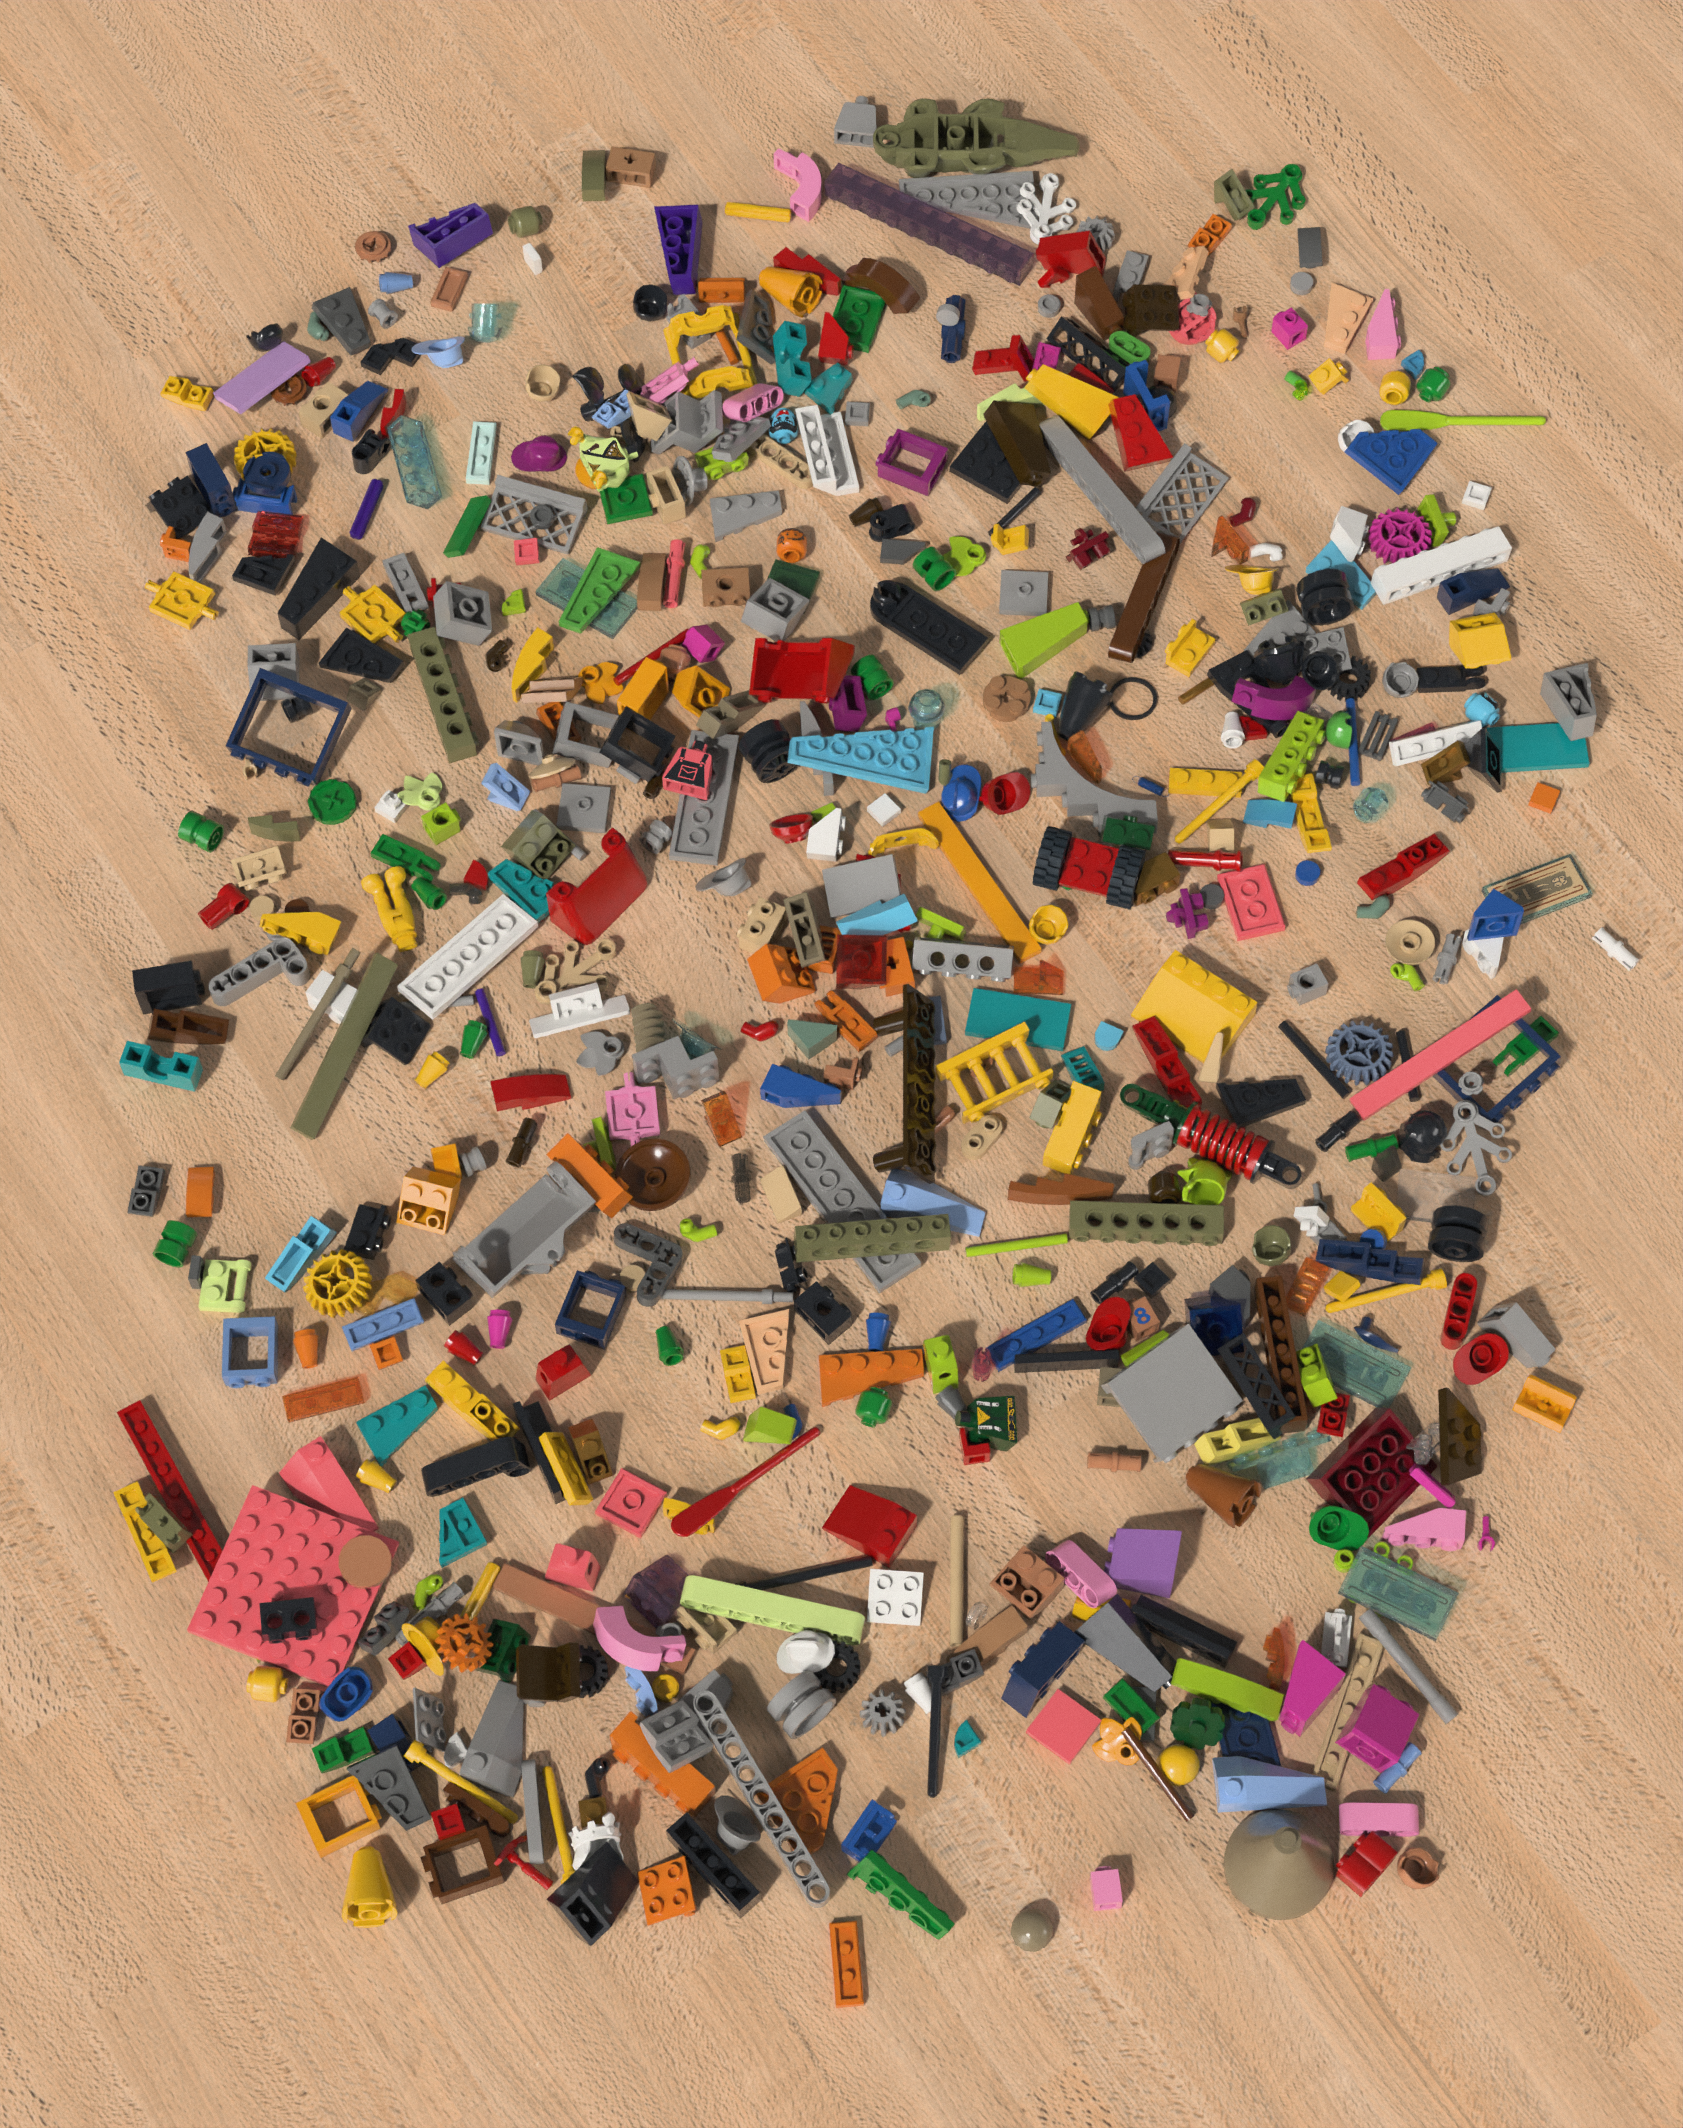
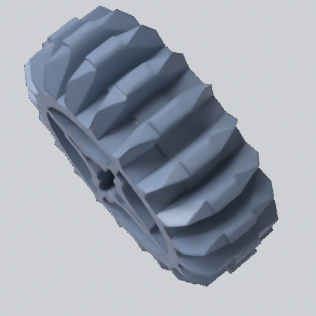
M1352 1020L1349 1027L1343 1023L1340 1030L1335 1029L1332 1036L1328 1038V1046L1325 1049L1327 1054L1326 1061L1330 1063L1331 1071H1337V1078L1345 1077L1346 1084L1351 1079L1354 1080L1356 1086L1359 1085L1360 1081H1363L1367 1086L1370 1079L1376 1082L1379 1076H1385L1387 1070L1391 1067V1060H1393L1394 1056L1392 1052L1393 1045L1388 1042V1035H1382V1027L1377 1030L1373 1029V1022L1369 1024V1027L1364 1026L1363 1020L1360 1021L1359 1025H1356ZM1344 1043H1347L1348 1050L1346 1051V1054L1342 1056L1340 1053V1047ZM1377 1050L1379 1059L1373 1064L1371 1056Z

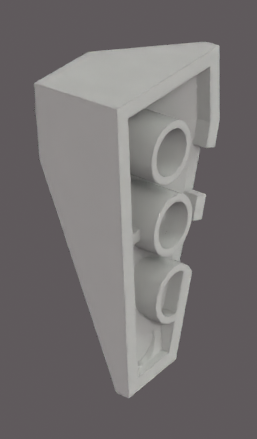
M498 1680L459 1772L460 1776L477 1787L514 1798L522 1775L521 1761L523 1749L524 1702L517 1697L516 1685Z

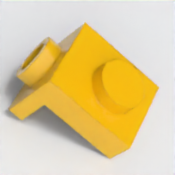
M1330 358L1309 375L1311 381L1323 395L1341 380L1345 384L1349 381L1345 376L1348 372L1340 362L1335 363Z
M994 524L991 542L1002 555L1027 550L1029 529L1026 525L1003 530L999 524Z

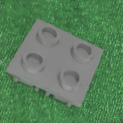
M1343 627L1297 638L1304 643L1303 662L1309 654L1316 651H1325L1336 660L1338 672L1352 669Z
M413 1688L416 1741L424 1744L423 1747L427 1749L426 1753L432 1752V1748L444 1752L446 1732L443 1728L445 1710L442 1699L420 1689Z

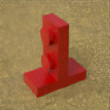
M1012 335L1009 348L975 351L972 371L975 375L1018 371L1022 380L1027 382L1026 377L1032 371L1034 358L1021 335Z

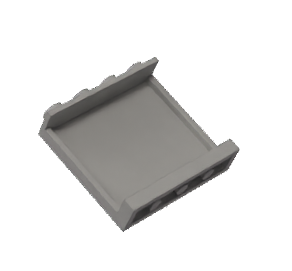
M1189 1324L1175 1330L1101 1385L1106 1394L1111 1393L1154 1453L1156 1457L1153 1461L1155 1463L1171 1461L1178 1455L1176 1450L1183 1445L1185 1448L1191 1446L1198 1440L1196 1435L1203 1430L1207 1433L1218 1425L1217 1420L1223 1415L1227 1418L1238 1410L1237 1405L1243 1401Z

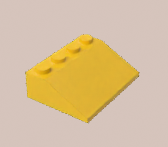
M1174 950L1158 971L1132 1012L1131 1017L1141 1022L1155 1016L1174 1045L1204 1063L1217 1032L1223 1034L1222 1059L1254 1018L1258 1002L1177 950Z

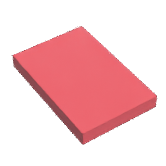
M1265 864L1244 868L1241 872L1235 870L1217 874V881L1219 887L1224 892V902L1237 941L1285 931V924Z

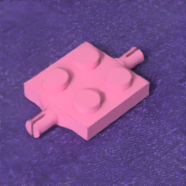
M693 357L685 364H681L678 361L642 386V392L639 396L661 405L667 400L668 395L674 391L677 393L686 387V383L689 382L688 372L699 366L697 360Z
M627 1072L623 1075L625 1087L618 1090L605 1091L610 1141L627 1139L630 1140L632 1146L640 1142V1139L644 1137L660 1136L655 1086H635L634 1073L629 1072V1081Z

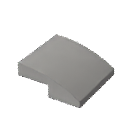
M684 1700L640 1722V1727L647 1742L669 1773L711 1752L714 1745L697 1726L699 1718Z

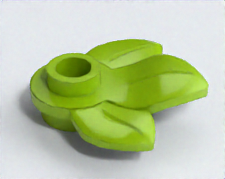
M949 537L952 550L945 553L943 557L956 570V576H967L973 572L975 567L985 562L986 552L980 545L972 544L970 539L965 537Z

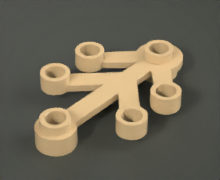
M610 939L600 940L596 944V952L574 967L575 957L580 952L579 944L573 940L566 942L564 945L566 955L562 976L554 981L555 971L560 967V961L557 955L550 954L546 956L544 981L536 986L535 997L542 1004H551L549 995H543L544 992L550 991L553 994L567 990L562 988L568 984L588 985L598 983L599 981L606 982L604 985H598L599 991H606L609 988V979L606 975L589 976L582 974L602 960L608 961L613 959L616 955L615 943ZM569 947L576 948L574 951L568 950ZM604 950H609V951H611V952L608 953V954H603V953H602ZM554 960L556 964L549 965L548 962Z

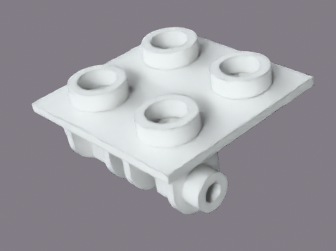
M870 1569L867 1622L920 1626L924 1572Z

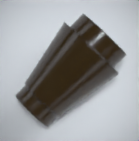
M876 497L873 499L869 498L848 516L853 526L856 527L870 522L872 514L883 511V508Z

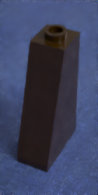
M993 400L985 411L984 418L1020 485L1041 487L1051 474L1034 405Z

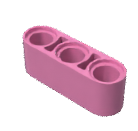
M764 383L756 384L726 399L722 407L723 416L727 419L748 422L778 407L783 401V390L778 386Z
M1066 1540L1045 1554L1046 1563L1065 1578L1064 1583L1089 1607L1096 1608L1117 1594L1114 1581L1073 1541Z
M1408 1803L1340 1804V1834L1361 1836L1364 1833L1368 1836L1373 1831L1378 1836L1411 1837L1419 1835L1418 1805Z

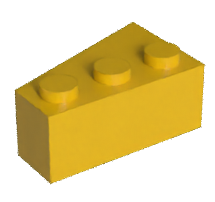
M1073 1081L1071 1096L1067 1104L1064 1103L1061 1111L1063 1113L1057 1126L1055 1125L1044 1152L1043 1166L1064 1174H1072L1074 1168L1079 1169L1084 1156L1081 1152L1084 1147H1089L1093 1134L1090 1132L1093 1126L1097 1127L1102 1117V1113L1099 1112L1101 1091Z

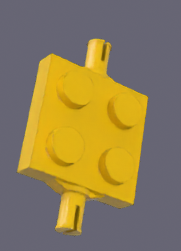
M175 571L161 585L151 580H148V583L146 582L145 589L156 593L154 600L149 605L150 612L191 630L202 615L212 620H216L219 612L208 607V604L215 595L214 589Z
M374 584L367 591L357 594L350 586L343 590V594L351 601L348 606L339 612L340 617L360 636L374 644L386 635H389L396 643L403 639V635L395 628L401 623L406 613L380 588Z

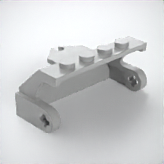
M556 1161L547 1167V1171L552 1179L545 1174L466 1247L461 1245L453 1252V1261L469 1278L478 1283L491 1298L503 1290L520 1273L521 1275L548 1274L550 1265L556 1267L557 1261H560L565 1253L563 1244L564 1233L579 1221L596 1202L572 1175Z

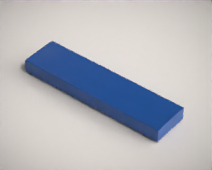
M1074 1299L986 1347L985 1352L998 1372L1014 1364L1016 1354H1032L1087 1322V1319Z

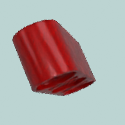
M1469 1273L1459 1274L1451 1290L1440 1335L1441 1344L1449 1350H1456L1461 1347L1467 1333L1478 1283L1476 1278ZM1465 1285L1470 1291H1462L1459 1286ZM1453 1309H1462L1465 1314H1457ZM1454 1331L1459 1337L1453 1338L1447 1332Z

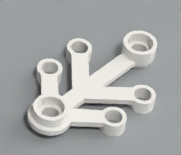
M1053 173L1044 175L1039 183V187L1043 191L1042 203L1034 195L1035 187L1033 184L1025 182L1020 188V194L1026 199L1020 200L1017 205V211L1024 216L1031 226L1030 238L1038 245L1041 237L1052 236L1053 233L1061 230H1069L1073 224V219L1069 215H1062L1058 222L1047 225L1049 219L1064 213H1072L1076 207V202L1073 199L1065 198L1061 205L1050 208L1053 193L1059 186V179ZM1031 208L1035 210V212L1039 216V220H1037L1031 213Z

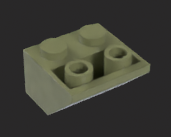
M532 810L501 847L520 865L532 871V874L545 880L549 878L576 845L544 814Z

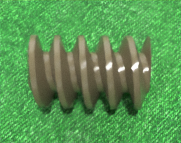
M640 1004L631 1010L636 1052L666 1041V1038L663 1037L665 1029L662 1028L664 1021L661 1019L663 1012L656 1010L657 1007L654 1004Z

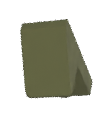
M1230 169L1214 181L1215 204L1224 202L1234 221L1239 220L1255 208L1233 169Z

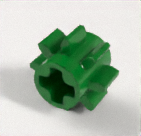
M419 609L412 612L408 611L401 621V626L405 630L404 635L407 636L408 634L430 628L431 623L427 619L428 614Z

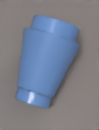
M393 272L379 274L380 292L391 294L413 288L412 275Z

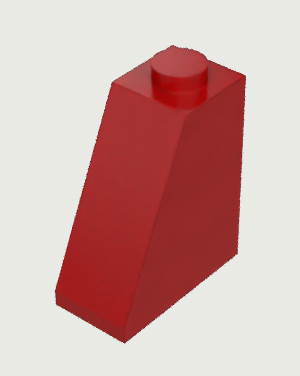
M1090 230L1041 237L1036 248V258L1041 262L1045 270L1055 267L1068 273L1080 274L1096 266L1103 277L1106 257Z

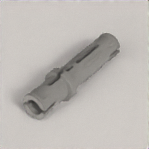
M453 1582L437 1597H432L430 1599L431 1602L407 1623L414 1625L427 1616L433 1620L441 1615L444 1616L448 1613L447 1610L465 1594ZM401 1628L394 1638L401 1646H404L409 1641L404 1636Z

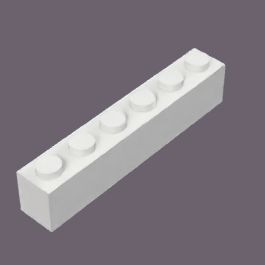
M1499 526L1492 529L1487 528L1478 534L1464 536L1458 541L1444 543L1438 548L1421 551L1415 556L1401 558L1389 565H1381L1374 570L1371 585L1382 604L1385 605L1439 586L1441 581L1459 573L1480 571L1507 562L1512 547Z

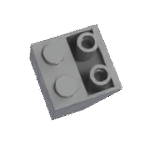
M296 643L248 645L250 689L260 668L299 683V655ZM267 685L260 701L293 699L295 696Z

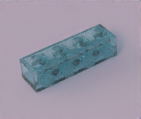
M400 415L387 430L406 502L429 509L442 497L423 422Z

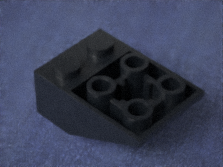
M606 1841L546 1900L577 1938L592 1946L612 1926L639 1880Z

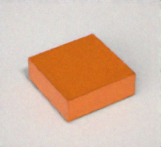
M1537 782L1528 806L1551 814L1560 790Z

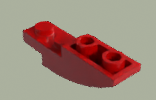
M1434 833L1400 851L1395 859L1359 877L1357 884L1371 900L1384 894L1388 897L1436 865L1449 854L1450 850Z

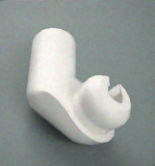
M1261 543L1248 547L1250 558L1270 554L1272 562L1282 560L1283 558L1281 553L1283 550L1278 545Z

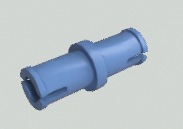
M1408 1742L1398 1763L1384 1770L1373 1781V1784L1386 1794L1400 1777H1404L1407 1774L1406 1770L1422 1754L1421 1751L1414 1744Z

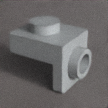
M1501 588L1491 605L1478 599L1473 615L1495 613L1498 618L1501 614L1505 615L1511 604L1508 602L1510 592Z

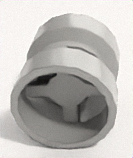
M654 820L649 826L650 830L644 832L639 841L648 851L658 854L663 848V843L669 841L673 832L662 821Z

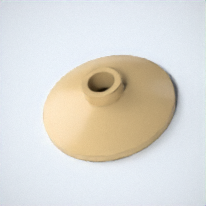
M555 754L544 756L541 758L542 763L531 771L529 777L530 779H538L556 774L574 765L575 759L568 757L556 758Z
M1402 920L1390 927L1386 934L1385 945L1388 953L1396 961L1415 965L1426 961L1432 955L1435 948V938L1432 931L1425 924L1416 920ZM1411 944L1413 948H1408L1405 945Z

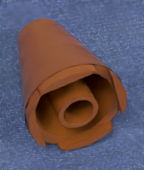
M1201 1463L1192 1466L1186 1474L1187 1486L1232 1528H1235V1525L1240 1527L1247 1521L1256 1507L1252 1503L1254 1497L1260 1498L1262 1486L1260 1482Z

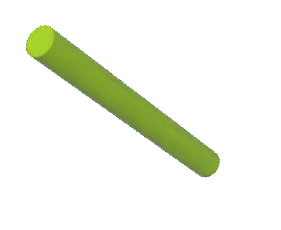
M1065 1233L965 1247L966 1257L1067 1244L1068 1239Z

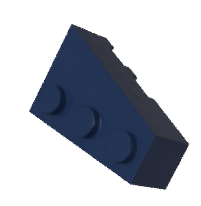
M1060 1621L1053 1629L1048 1627L1041 1635V1641L1038 1645L1033 1643L1025 1652L1023 1661L1017 1660L1008 1672L1011 1676L1001 1699L1025 1718L1031 1713L1034 1702L1039 1697L1043 1699L1047 1694L1046 1689L1055 1679L1058 1680L1079 1655L1085 1640Z

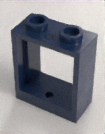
M205 443L185 452L192 478L203 498L212 509L213 514L221 518L236 511L230 483L208 444Z
M577 1270L555 1322L556 1334L605 1350L627 1296L625 1286L616 1279L606 1280L600 1278L594 1272ZM582 1288L615 1298L603 1330L570 1319Z

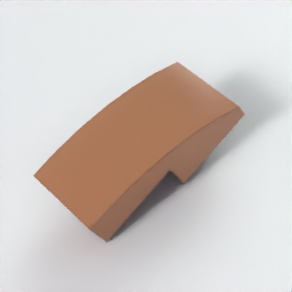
M293 1688L286 1742L314 1744L320 1710L321 1690Z

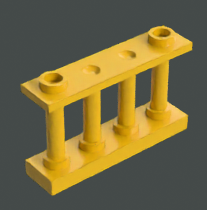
M1025 1022L936 1065V1075L941 1082L945 1079L951 1081L967 1109L962 1112L963 1124L969 1121L975 1123L984 1117L985 1113L1035 1088L1041 1090L1051 1083L1053 1070L1050 1068L1042 1072L1025 1043L1029 1036V1028ZM1011 1046L1017 1047L1033 1075L1032 1078L1022 1083L1017 1079L1003 1054L1005 1049ZM989 1057L995 1058L1011 1087L1000 1094L996 1092L981 1065L982 1061ZM967 1068L973 1069L989 1098L978 1105H975L959 1076L960 1072Z

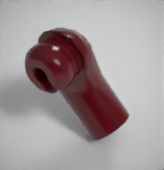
M1246 497L1242 499L1240 513L1229 517L1232 527H1237L1253 519L1257 507L1253 498Z

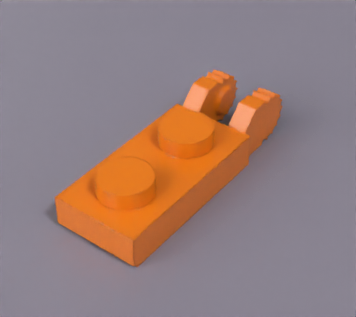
M830 990L826 993L828 1000L835 1006L833 1010L822 1000H817L814 1003L817 1010L826 1017L830 1024L837 1025L838 1032L858 1052L878 1038L877 1032L845 1000L843 1001L836 995L834 991Z

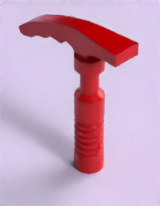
M527 1835L520 1836L507 1844L498 1855L494 1864L498 1866L506 1858L512 1864L515 1863L521 1867L522 1872L548 1890L554 1881L542 1874L540 1870L536 1869L529 1862H524L518 1857L519 1854L514 1851L520 1843L523 1844L527 1840Z

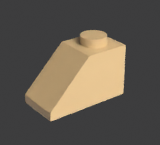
M628 391L626 396L631 417L637 429L636 432L642 438H650L657 441L672 421L667 408Z

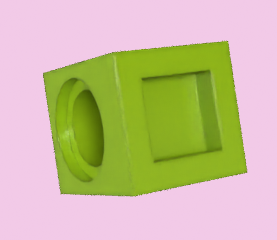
M446 802L421 816L423 829L435 845L461 832L459 826L461 818L456 809L453 808L451 810ZM442 821H446V822H447V823H445V824H438V823H440V822H442Z

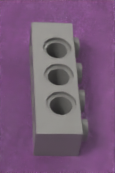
M915 937L912 969H917L918 974L931 975L932 971L942 972L941 975L946 977H956V973L966 974L968 979H981V976H989L992 981L1005 982L1006 978L1011 979L1014 946ZM937 951L943 953L945 961L940 964L933 962L931 958L932 953ZM959 954H965L969 957L970 962L966 966H960L956 962V957ZM985 956H989L994 960V966L984 968L980 960Z

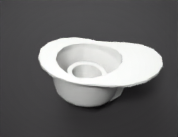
M810 1630L800 1631L787 1638L779 1647L777 1664L779 1669L790 1674L803 1673L808 1670L818 1672L826 1668L832 1661L835 1654V1646L831 1638L826 1634Z

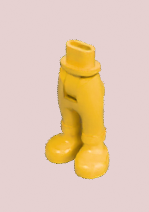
M396 866L388 869L384 874L385 882L390 890V895L396 909H392L388 895L385 893L383 880L379 874L367 875L361 880L363 890L374 896L379 918L385 931L392 938V943L397 945L399 952H405L417 947L415 939L417 933L415 931L414 914L402 888L406 872L403 867Z

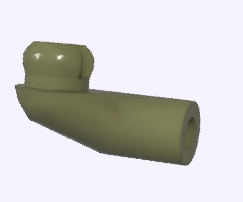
M942 759L939 761L938 780L943 786H946L952 778L951 761Z

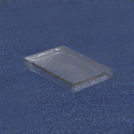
M1400 1169L1396 1205L1404 1211L1406 1220L1430 1223L1432 1222L1433 1211L1439 1207L1457 1205L1474 1209L1476 1177Z

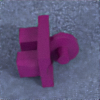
M1184 888L1180 889L1181 897L1178 900L1180 908H1178L1177 903L1171 904V910L1166 913V919L1168 922L1175 923L1176 928L1182 927L1183 921L1187 939L1195 938L1196 932L1208 929V919L1206 913L1193 914V910L1203 909L1202 894H1189L1188 889Z

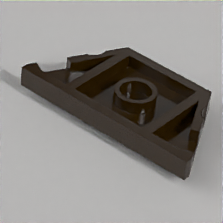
M1447 1387L1438 1390L1441 1486L1450 1485L1482 1474L1480 1423Z

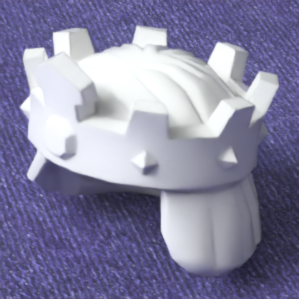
M611 1812L602 1817L603 1825L595 1824L594 1821H591L582 1830L575 1826L572 1828L573 1833H568L575 1852L572 1864L575 1871L606 1841L619 1857L624 1860V1855L619 1845L621 1841V1833L619 1832L620 1822H615V1816Z

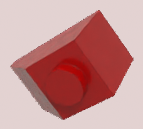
M825 312L818 353L820 363L836 364L838 362L840 365L847 366L848 359L853 357L854 346L851 345L849 337L829 312Z

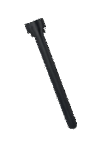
M931 1665L927 1666L926 1676L929 1678V1683H932L927 1794L929 1797L935 1798L938 1795L942 1684H945V1679L948 1678V1667Z

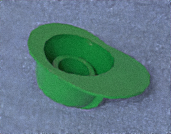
M1324 1505L1310 1514V1536L1321 1545L1338 1551L1341 1549L1355 1551L1363 1546L1368 1538V1524L1362 1516L1355 1512L1334 1505Z

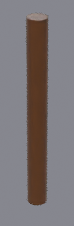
M1130 1726L1121 1732L1123 1737L1186 1822L1195 1816Z

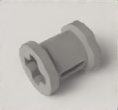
M377 299L368 308V314L376 317L380 321V326L384 329L393 326L398 319V314L390 310L384 300Z

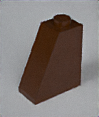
M1094 266L1076 275L1074 304L1100 337L1105 341L1114 332L1123 331L1124 316L1098 268Z

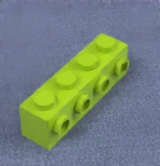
M1297 711L1259 776L1258 793L1285 802L1289 794L1294 793L1298 778H1302L1306 772L1307 762L1314 759L1317 745H1321L1325 739L1326 731L1323 730V719Z

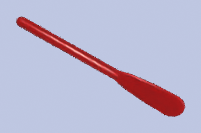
M811 1428L732 1485L715 1491L677 1514L671 1521L673 1533L681 1537H688L694 1534L719 1514L740 1491L820 1435L819 1428Z

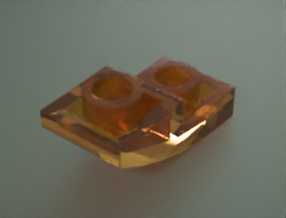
M1274 1627L1272 1636L1266 1635L1263 1650L1267 1651L1265 1660L1270 1661L1266 1678L1271 1679L1269 1688L1279 1691L1284 1675L1285 1651L1280 1629Z

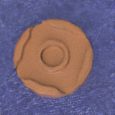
M371 1535L358 1536L349 1540L343 1546L339 1555V1569L343 1579L351 1586L359 1589L380 1585L388 1577L392 1568V1556L388 1546L381 1539Z

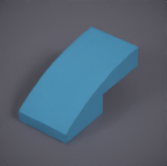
M1248 800L1243 823L1267 828V824L1291 829L1297 804L1279 800Z

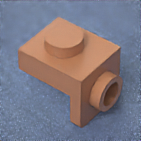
M853 1058L851 1069L826 1064L824 1084L831 1083L837 1086L838 1089L846 1088L853 1090L855 1082H860L863 1067H859V1058Z

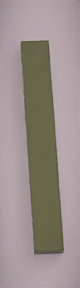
M379 953L373 955L290 1127L311 1140L315 1139L398 964Z

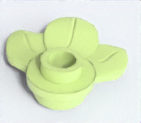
M430 773L424 782L406 775L404 791L399 792L397 796L407 805L419 806L424 810H433L440 805L439 793L442 790V783L434 773Z

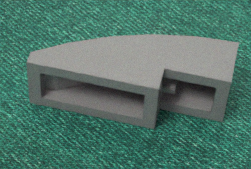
M209 512L206 513L199 524L190 548L189 576L190 579L198 583L203 580L222 554L219 542L227 532L224 520Z

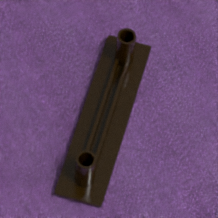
M905 984L903 985V1009L875 1017L873 1021L874 1030L880 1037L903 1031V1146L875 1153L873 1164L879 1173L904 1167L931 1184L935 1183L936 1119L934 1105L936 1103V1096L934 1094V1082L936 1080L934 1071V1059L936 1057L934 1049V1036L936 1034L934 1014L936 1009L931 999L911 985Z

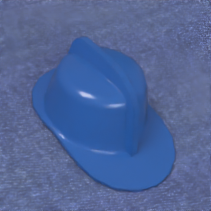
M959 765L951 770L952 778L943 787L941 794L942 807L951 820L957 822L966 821L975 814L981 790V776L973 766Z

